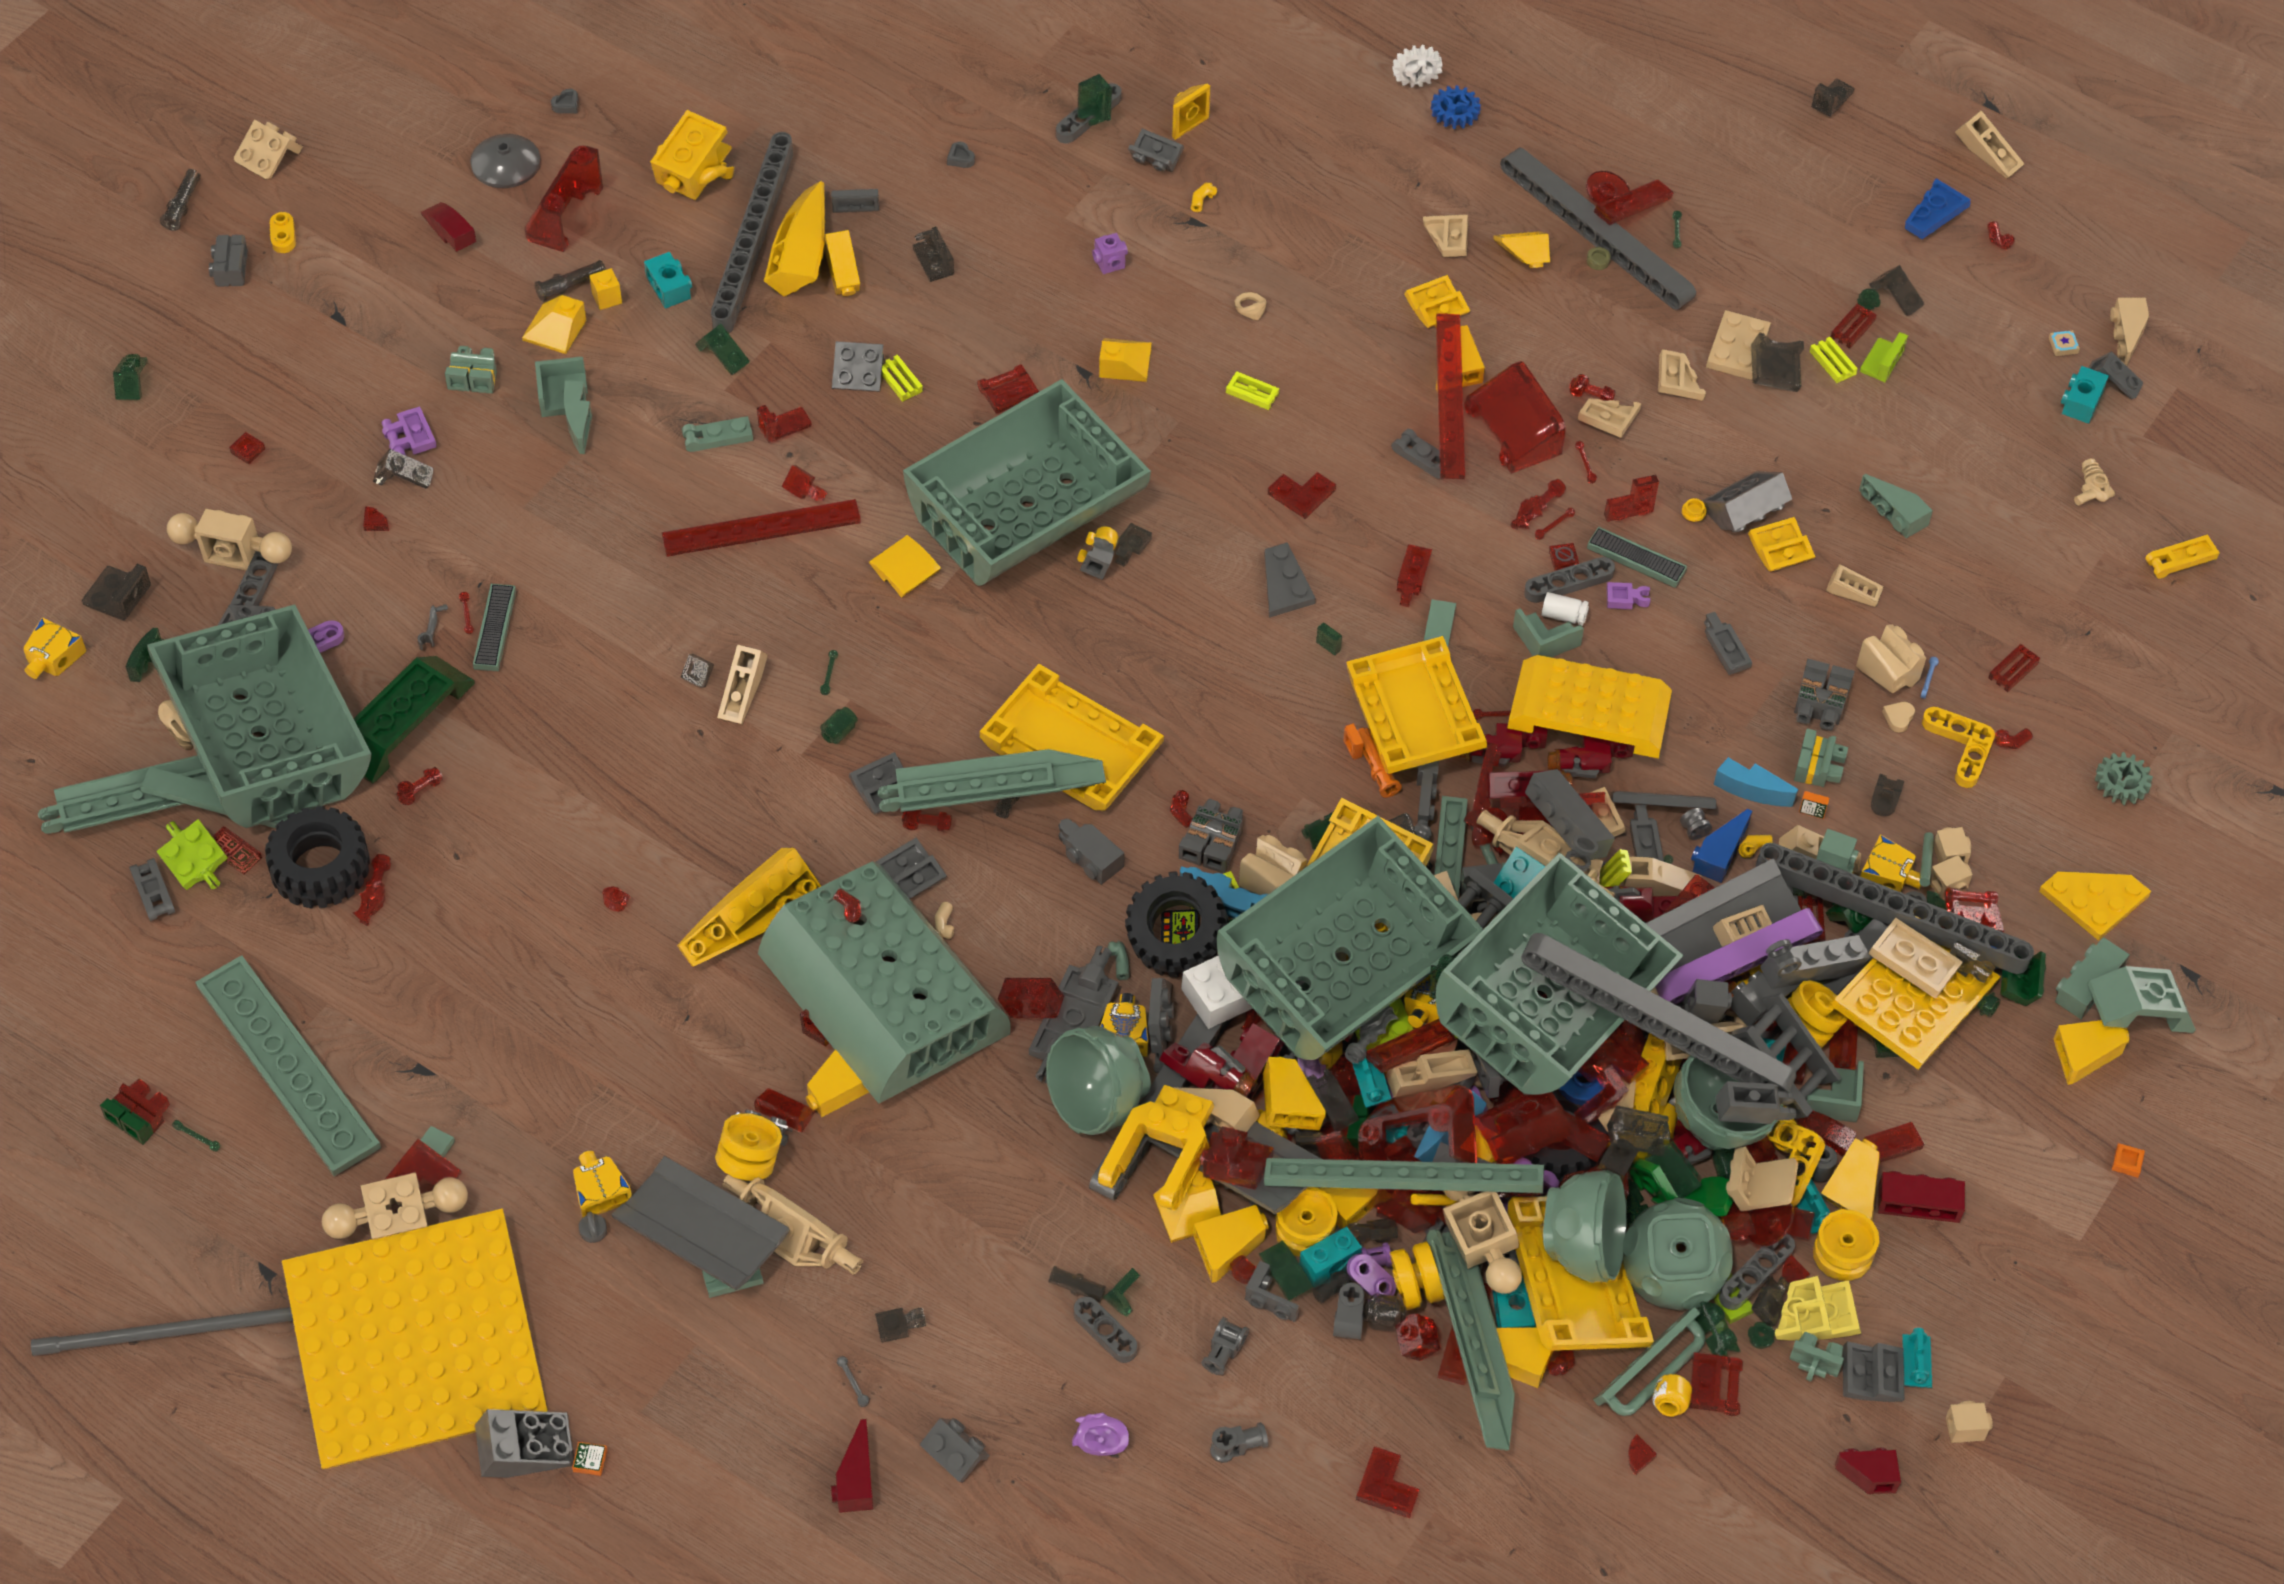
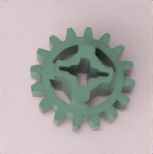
M2122 752L2121 757H2117L2115 753H2112L2110 759L2104 757L2102 763H2099L2095 776V781L2099 782L2097 789L2105 790L2103 793L2104 797L2111 795L2112 802L2121 799L2122 805H2125L2127 800L2135 804L2137 798L2143 800L2146 793H2149L2153 776L2149 775L2151 769L2150 767L2143 768L2144 760L2135 761V755L2127 758L2125 752Z

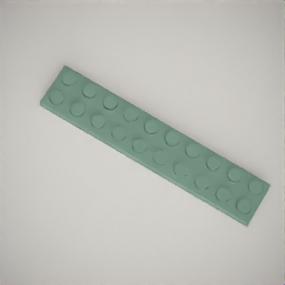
M242 955L195 982L200 993L333 1176L338 1175L381 1149L380 1142Z

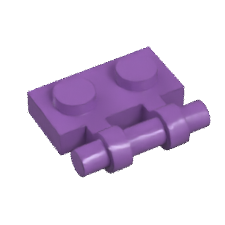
M420 406L398 413L397 422L392 423L390 419L382 421V432L385 438L389 439V448L392 454L396 455L397 460L406 458L404 451L408 448H411L414 455L437 447ZM404 432L405 437L399 439L397 435Z

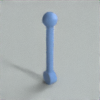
M1937 657L1929 659L1930 667L1920 698H1926L1934 668L1939 663Z

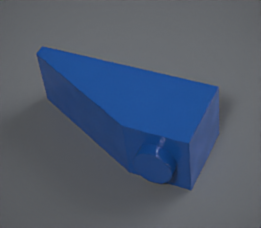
M1746 809L1707 836L1701 847L1696 846L1691 860L1695 862L1692 872L1722 883L1749 826L1752 810Z

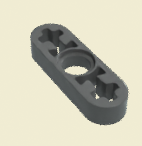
M1081 1297L1075 1302V1320L1114 1359L1127 1363L1136 1357L1137 1342L1135 1338L1095 1299ZM1081 1308L1086 1310L1091 1308L1092 1317L1088 1313L1082 1315ZM1102 1324H1108L1112 1326L1113 1332L1109 1335H1102L1097 1329ZM1119 1343L1124 1347L1129 1345V1352L1126 1350L1120 1352Z

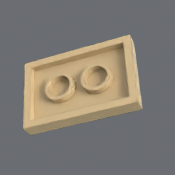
M1725 310L1707 360L1706 368L1752 380L1771 322Z
M1897 918L1892 921L1869 952V955L1935 999L1963 963Z

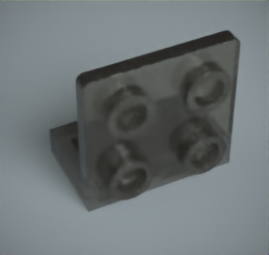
M137 563L133 570L127 573L112 566H106L83 597L82 604L125 621L151 586L146 567Z

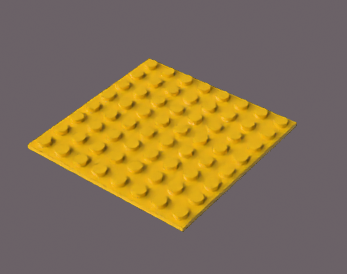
M503 1208L387 1237L282 1260L322 1470L476 1432L475 1424L487 1409L548 1412Z

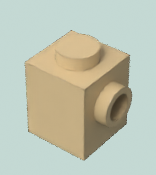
M1947 827L1938 830L1933 845L1938 862L1941 863L1959 855L1961 860L1968 864L1971 855V841L1968 836H1965L1963 828Z
M1959 855L1932 866L1930 885L1940 899L1943 900L1954 894H1963L1969 888L1973 874L1969 865L1964 863Z
M1964 1401L1957 1405H1951L1946 1415L1951 1443L1985 1441L1989 1430L1992 1429V1417L1990 1413H1986L1985 1403Z

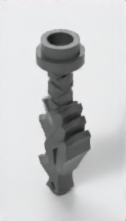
M1390 1005L1361 1026L1358 1042L1350 1043L1346 1048L1345 1056L1348 1061L1355 1064L1363 1061L1366 1057L1365 1049L1370 1042H1376L1380 1034L1386 1033L1387 1024L1391 1020L1398 1019Z

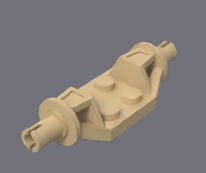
M1486 809L1477 819L1478 825L1495 834L1492 845L1496 848H1502L1509 855L1517 846L1546 866L1559 852L1566 856L1567 852L1572 850L1558 832L1543 820L1516 821V817L1511 815L1503 822ZM1512 831H1514V832H1523V833H1525V834L1521 835V834L1513 833ZM1570 857L1575 864L1585 865L1582 859ZM1591 863L1589 869L1584 873L1596 882L1599 871L1594 869ZM1600 885L1610 895H1612L1613 897L1615 896L1614 892H1611L1602 885Z
M730 1175L725 1177L722 1187L728 1189L740 1197V1200L751 1206L758 1202L762 1206L761 1212L789 1227L788 1234L774 1251L776 1254L794 1266H822L827 1269L836 1262L853 1275L859 1271L863 1259L858 1258L845 1249L848 1241L847 1236L836 1234L831 1228L774 1189L765 1186L764 1180L759 1177L749 1184ZM819 1246H821V1247H823L824 1249H826V1250L824 1251L823 1255H822V1254L813 1253V1252H814Z

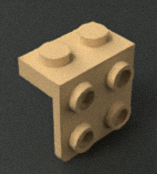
M254 119L234 156V161L269 180L276 171L286 150L289 149L299 155L303 146L296 143L297 138L284 131L283 135L278 133L279 128L268 121L264 125Z
M1746 1147L1735 1148L1734 1158L1730 1163V1180L1727 1182L1726 1188L1728 1195L1734 1200L1740 1211L1788 1205L1792 1202L1798 1169L1796 1159L1789 1158L1756 1163Z

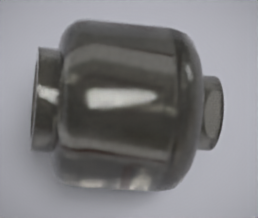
M1375 1293L1364 1302L1363 1320L1367 1322L1371 1329L1392 1332L1397 1329L1399 1323H1403L1405 1320L1406 1309L1404 1306H1401L1400 1299L1395 1295Z

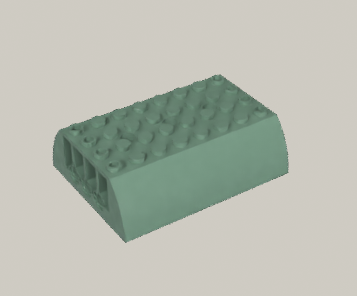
M1061 379L904 469L903 475L906 490L919 523L972 581L979 586L989 582L1144 490L1149 483L1151 471L1068 384ZM1071 479L1073 482L1070 484H1064L1061 482V480ZM1023 502L1033 503L1030 507H1024L1021 504ZM989 525L993 526L994 528L991 530H987L983 526Z
M295 604L147 645L150 658L225 813L238 825L249 828L286 817L293 812L297 814L302 812L301 809L309 807L310 810L316 808V806H324L344 800L355 790L365 776L369 767L371 752ZM241 694L247 698L238 700L234 696ZM261 732L265 735L263 737H255L252 734Z
M1376 816L1218 930L1217 950L1226 979L1296 1057L1305 1060H1315L1463 951L1483 928L1379 816ZM1376 923H1383L1388 927V931L1384 933L1379 932L1374 925ZM1344 952L1348 955L1349 960L1345 962L1339 961L1335 953ZM1296 982H1306L1309 985V989L1302 991Z
M1560 852L1442 971L1436 987V1007L1440 1023L1524 1094H1545L1562 1087L1625 1020L1524 965L1521 956L1533 934H1545L1649 991L1684 956ZM1537 991H1543L1548 998H1542Z
M872 861L785 904L773 918L761 940L758 950L760 958L832 1047L842 1056L878 1104L1010 1035L1011 1025L1006 1013L886 870L876 862ZM885 956H891L896 961L890 963L884 961L882 958ZM921 993L927 998L924 1000L915 999L913 995Z

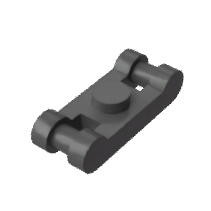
M1409 428L1402 433L1400 439H1396L1391 444L1394 452L1437 479L1442 478L1446 473V469L1452 468L1456 463V459L1452 454L1443 453L1419 438Z
M155 858L147 860L146 864L137 866V864L130 866L132 877L150 922L158 919L157 916L167 913L170 915L175 913ZM162 899V904L153 907V902Z

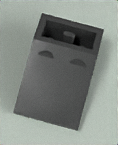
M487 1409L475 1424L481 1477L510 1478L573 1466L574 1457L567 1413Z

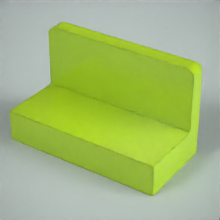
M1899 332L1893 343L1878 338L1862 364L1860 372L1886 383L1905 350L1908 335Z

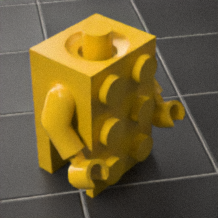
M687 110L665 142L658 146L657 153L650 161L656 183L662 185L670 193L678 192L696 200L705 186L716 178L732 179L734 167H727V164L723 162L732 147L721 142L728 133L727 128Z

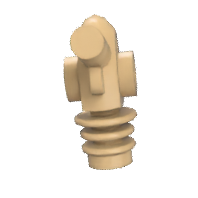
M2085 460L2082 463V472L2084 473L2085 484L2082 485L2083 493L2074 497V501L2078 506L2094 498L2100 502H2105L2115 495L2114 490L2110 487L2107 476L2096 460Z

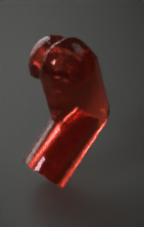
M2027 728L2015 736L2009 735L2007 730L2000 729L1995 733V742L1999 747L2018 749L2031 740L2033 734Z
M1179 790L1172 797L1170 812L1185 828H1188L1193 819L1186 811L1189 794L1184 790Z
M842 888L838 889L834 895V900L844 906L845 919L849 922L858 921L862 915L860 900Z

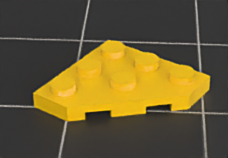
M2057 872L2039 890L2043 896L2098 941L2143 903L2151 893L2146 886L2132 875Z

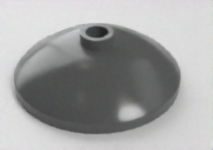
M498 134L482 141L471 155V169L475 177L480 182L495 188H512L522 185L533 178L540 167V153L536 145L529 139L516 134Z

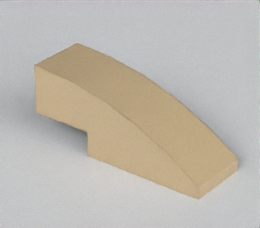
M1460 1050L1420 1055L1417 1061L1393 1063L1386 1073V1077L1393 1097L1397 1098L1443 1088L1473 1077L1478 1072L1470 1051Z

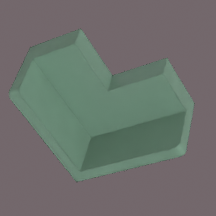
M583 357L535 362L541 417L566 415L563 394L565 380L584 382L586 394L588 393Z
M1521 608L1515 610L1513 628L1532 656L1541 655L1552 658L1581 646L1584 631L1581 625L1573 627L1570 622L1547 630L1536 612L1526 616Z
M1858 1061L1855 1070L1835 1068L1841 1079L1831 1082V1090L1815 1088L1810 1095H1807L1806 1101L1813 1110L1808 1116L1856 1123L1862 1104L1864 1061Z

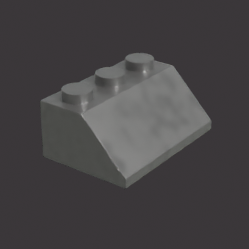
M1756 471L1702 500L1706 507V513L1722 530L1739 532L1747 527L1746 524L1764 519L1766 513L1784 508V504L1792 500V496L1783 472Z

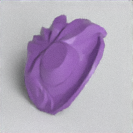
M1104 1413L1088 1414L1075 1420L1080 1425L1073 1436L1072 1445L1078 1446L1086 1453L1100 1456L1114 1455L1123 1452L1128 1445L1129 1433L1127 1428L1116 1418L1109 1417Z

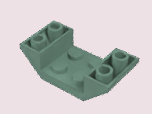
M2124 966L2091 979L2087 983L2104 1026L2127 1028L2135 1017L2140 1015L2166 1017L2170 1030L2173 1032L2194 1033L2196 1030L2180 989L2169 969Z

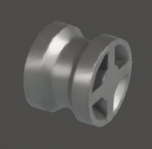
M1701 808L1691 809L1680 818V823L1684 828H1687V835L1691 840H1697L1706 836L1712 829L1710 822L1704 819L1705 813Z

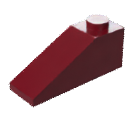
M866 1419L860 1420L836 1473L837 1485H831L832 1503L838 1502L839 1513L873 1510Z

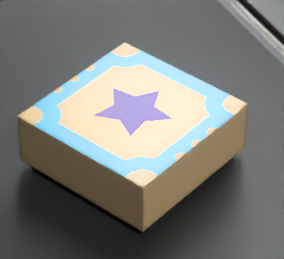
M2073 330L2050 333L2048 339L2055 356L2078 354L2080 347Z

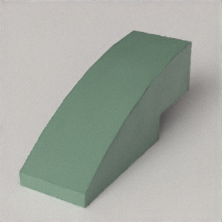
M565 380L563 394L568 430L578 452L585 454L592 420L590 401H586L584 382Z

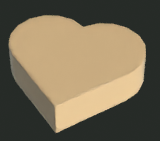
M1900 702L1884 706L1882 712L1891 730L1900 733L1907 730L1909 722L1913 719L1915 708L1908 702Z

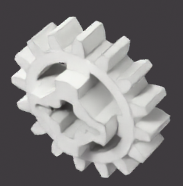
M1414 45L1412 50L1409 51L1405 48L1404 54L1398 53L1397 59L1393 60L1394 76H1396L1397 82L1402 81L1403 86L1410 83V87H1414L1415 84L1422 87L1424 82L1431 84L1430 79H1438L1437 73H1442L1441 57H1439L1438 51L1433 52V47L1426 50L1424 45L1419 49Z

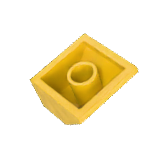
M1208 83L1192 86L1184 92H1180L1174 98L1172 138L1175 140L1209 118L1210 85Z
M1537 231L1493 235L1494 241L1522 263L1529 264V268L1543 267V263L1550 262L1549 236L1547 233Z
M561 295L542 304L523 335L522 340L566 354L586 322L584 302Z
M1104 338L1099 358V378L1147 382L1152 342Z
M1200 1170L1197 1171L1180 1206L1175 1211L1160 1206L1159 1198L1162 1188L1153 1194L1171 1243L1192 1237L1194 1223L1221 1215L1210 1176Z

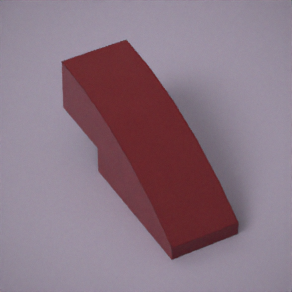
M440 202L421 212V215L445 244L449 243L456 252L476 242L474 228L449 205Z

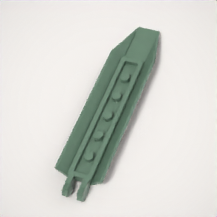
M1047 749L895 769L897 784L881 786L877 792L878 796L883 799L879 804L882 812H894L901 808V812L1058 792L1106 783L1102 760Z
M198 755L150 766L211 783ZM149 767L54 789L57 805L41 808L38 812V817L41 820H47L41 826V830L45 834L59 832L62 828L64 833L184 803L141 792V785Z
M1430 1230L1426 1239L1432 1250L1485 1445L1487 1448L1508 1451L1510 1449L1515 1393L1479 1266L1467 1268L1450 1232L1443 1233L1441 1236L1439 1230Z

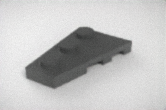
M1288 542L1265 549L1264 558L1269 618L1315 604L1316 598Z

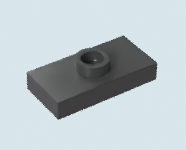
M878 189L831 191L833 213L879 211Z

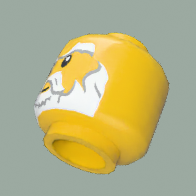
M1667 1374L1660 1377L1653 1393L1655 1408L1663 1415L1670 1417L1685 1413L1689 1407L1692 1386L1684 1377L1677 1374Z

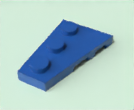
M1936 178L1930 191L1925 193L1923 201L1915 207L1905 221V229L1924 239L1969 208L1971 199Z

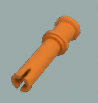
M1358 729L1357 731L1364 742L1363 754L1371 767L1372 779L1377 781L1380 787V795L1384 798L1396 795L1402 788L1401 783L1395 779L1393 773L1387 774L1385 772L1369 729Z

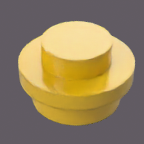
M1689 499L1682 506V515L1689 521L1698 522L1704 519L1706 507L1699 499Z

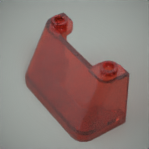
M582 145L572 150L525 225V236L529 242L565 252L569 242L563 233L561 215L572 197L584 200L585 194L594 192L595 195H599L603 189L598 149Z
M1523 361L1511 364L1467 395L1464 402L1467 414L1472 415L1474 418L1482 415L1501 443L1499 460L1503 466L1508 468L1511 474L1562 455L1566 433L1564 420Z

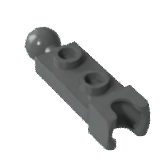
M1439 761L1418 767L1416 785L1421 786L1418 820L1411 833L1429 841L1432 835L1431 829L1428 826V820L1433 821L1435 805H1430V799L1436 798Z

